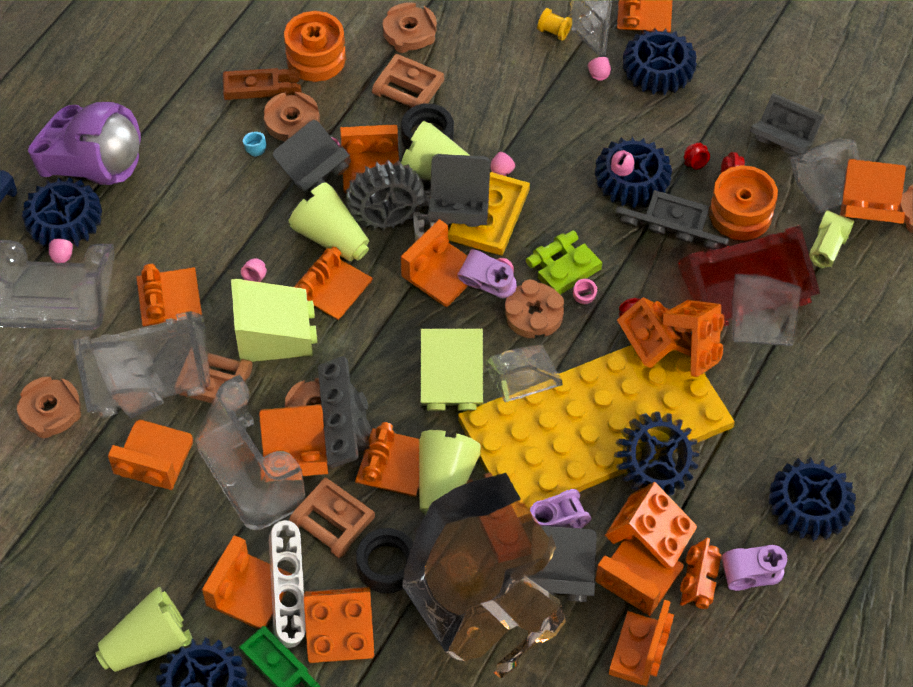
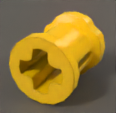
M546 8L540 16L537 29L541 32L547 31L557 35L558 39L563 41L570 32L572 18H563L552 13V9Z

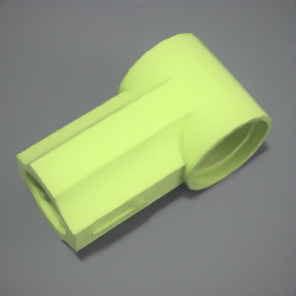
M828 210L825 212L817 232L818 236L808 257L815 266L820 268L832 267L842 244L845 245L850 235L854 220Z

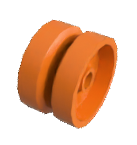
M309 11L293 17L288 22L284 31L287 65L290 70H298L302 80L318 82L336 76L343 69L346 61L345 36L343 25L336 17L327 12Z
M740 165L725 170L715 181L709 213L713 226L722 235L731 239L746 241L758 238L771 225L777 203L778 188L774 180L765 171L756 167Z

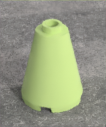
M423 121L411 138L413 142L410 149H406L401 164L403 166L409 164L421 179L431 181L432 157L435 154L470 155L434 125Z
M327 182L320 184L311 191L314 195L308 201L303 199L295 208L289 218V223L291 224L289 226L294 231L326 249H331L333 246L337 247L341 251L340 257L348 261L354 259L359 261L369 250L367 246L369 239L334 188Z
M427 430L421 433L419 439V508L422 513L426 515L433 501L454 488L467 483L481 454L480 443L457 433L455 438L445 437L446 431Z
M157 587L98 643L99 651L96 652V656L105 670L110 667L116 672L164 656L168 652L178 651L181 646L187 648L190 646V641L193 638L189 629L182 632L181 627H183L182 621L184 619L165 591L162 592L161 587Z

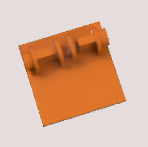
M619 0L617 29L652 32L656 28L658 32H663L666 28L667 32L671 33L672 0Z
M333 246L331 249L327 248L294 287L306 289L307 301L313 300L316 308L339 320L371 283L373 278L340 259L341 251Z
M146 264L141 271V276H136L142 326L202 317L195 267L159 273L154 264Z
M382 422L381 426H378L376 429L372 428L369 438L370 448L365 450L355 483L416 497L419 489V439L396 434L392 430V424Z

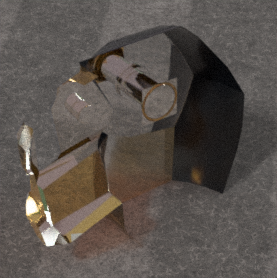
M507 473L469 482L454 488L431 503L417 531L404 570L402 587L446 654L462 661L482 657L510 629L519 626L528 630V636L497 663L494 674L499 678H503L518 667L519 658L537 643H542L555 637L566 622L561 601L528 578L543 570L552 559L553 552L556 550L552 534L550 538L546 535L521 500Z

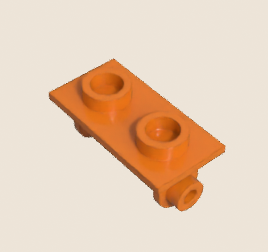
M708 537L693 545L687 553V572L680 586V591L682 592L681 606L694 601L696 602V607L708 609L709 605L713 603L716 582L707 579L706 575L712 578L718 576L722 555L719 553L718 547L709 546L710 538Z

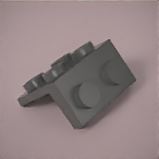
M773 93L761 120L752 125L750 132L756 134L755 138L763 143L770 144L772 141L781 145L780 149L788 154H802L813 145L825 115Z
M317 120L310 121L273 152L275 160L306 197L312 194L311 191L320 184L326 183L333 176L338 177L349 168L348 164L351 163L348 152L343 146L340 148Z
M435 154L432 157L431 198L428 222L436 223L440 219L447 225L451 223L465 224L469 227L487 225L490 183V159L488 157Z
M535 526L532 529L528 591L534 592V598L554 599V593L567 594L568 601L587 602V595L594 596L597 538L594 530L551 526Z

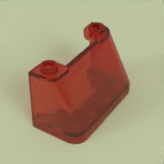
M800 225L787 228L784 233H773L760 239L714 251L709 250L705 253L703 251L692 253L677 262L680 274L693 301L721 304V314L724 316L723 327L729 326L728 320L794 303L796 308L812 303L811 297L821 294Z

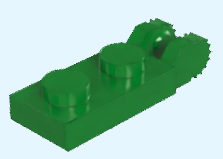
M262 626L239 646V651L274 687H295L301 681L305 687H321L309 675L308 669L265 626Z

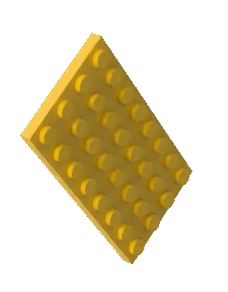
M632 345L477 406L476 410H467L458 414V421L466 436L474 439L481 445L479 460L486 473L491 472L492 476L507 473L520 496V500L508 505L515 519L530 513L531 506L537 501L559 495L570 489H576L581 492L626 473V469L617 470L616 468L618 464L623 463L622 458L614 456L615 452L623 451V448L616 445V441L618 439H626L622 435L621 430L623 428H630L629 421L632 419L639 421L642 414L647 413L650 417L656 411L660 412L661 417L667 413L672 414V423L677 419L683 420L680 429L683 430L688 427L692 429L687 437L689 440H698L697 443L732 429L735 423L705 373L698 377L691 376L690 356L673 349L653 367L649 368L644 366ZM647 430L651 436H655L661 442L670 438L660 430ZM639 440L636 446L637 461L641 458L642 450L638 445V443L640 442ZM664 448L656 449V454L650 461L657 460L658 455L661 453L660 451Z

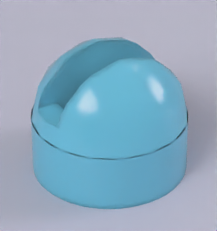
M251 132L244 136L243 145L247 153L257 157L265 152L267 143L263 133Z

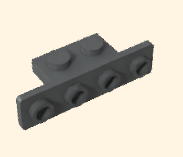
M654 190L647 214L619 206L616 207V216L620 217V222L630 226H636L637 223L647 225V230L664 235L665 231L676 234L675 238L680 241L692 243L694 239L704 242L703 247L714 251H720L721 248L727 249L729 245V239L703 232L710 206Z
M345 356L335 358L318 366L327 464L331 468L358 459V452L370 448L368 435L371 434V427L366 418L365 411L368 409V402L364 393L358 392L350 383L348 359Z

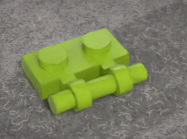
M574 230L567 234L561 233L554 238V242L545 247H538L533 250L531 256L526 258V263L530 268H534L538 264L541 265L543 269L538 271V279L543 284L555 289L560 295L574 287L578 280L587 279L602 269L603 262L585 243L577 248L571 245L579 239ZM558 252L564 255L556 261H553L551 256Z

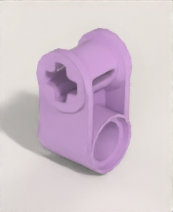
M470 250L457 274L458 279L466 285L481 289L499 298H507L516 291L517 284L512 268L508 264L491 258L478 250Z
M570 489L559 495L535 502L530 508L527 524L528 533L531 535L532 529L535 526L583 528L591 521V516L588 512L584 511L579 501V491ZM537 518H545L549 522L543 523L538 521Z
M776 545L733 549L725 552L721 557L728 588L734 591L779 583L784 576V568L787 564L785 551Z

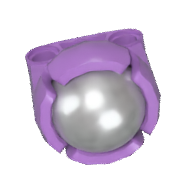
M96 102L84 108L79 105H68L59 110L45 125L29 146L28 152L38 174L42 177L53 175L84 177L98 184H118L124 182L132 175L138 163V151L141 142L140 130L131 110L118 103Z

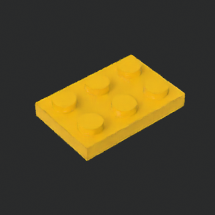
M490 172L487 225L469 227L465 224L452 223L448 231L449 241L503 256L529 193L530 183Z

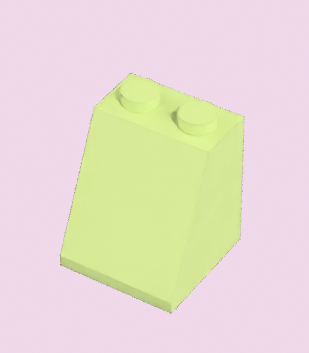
M231 279L234 327L240 361L246 359L254 362L313 356L312 344L317 343L316 325L310 326L309 319L315 318L313 300L307 301L306 289Z
M421 329V406H427V411H445L446 406H458V411L476 410V406L483 404V329Z

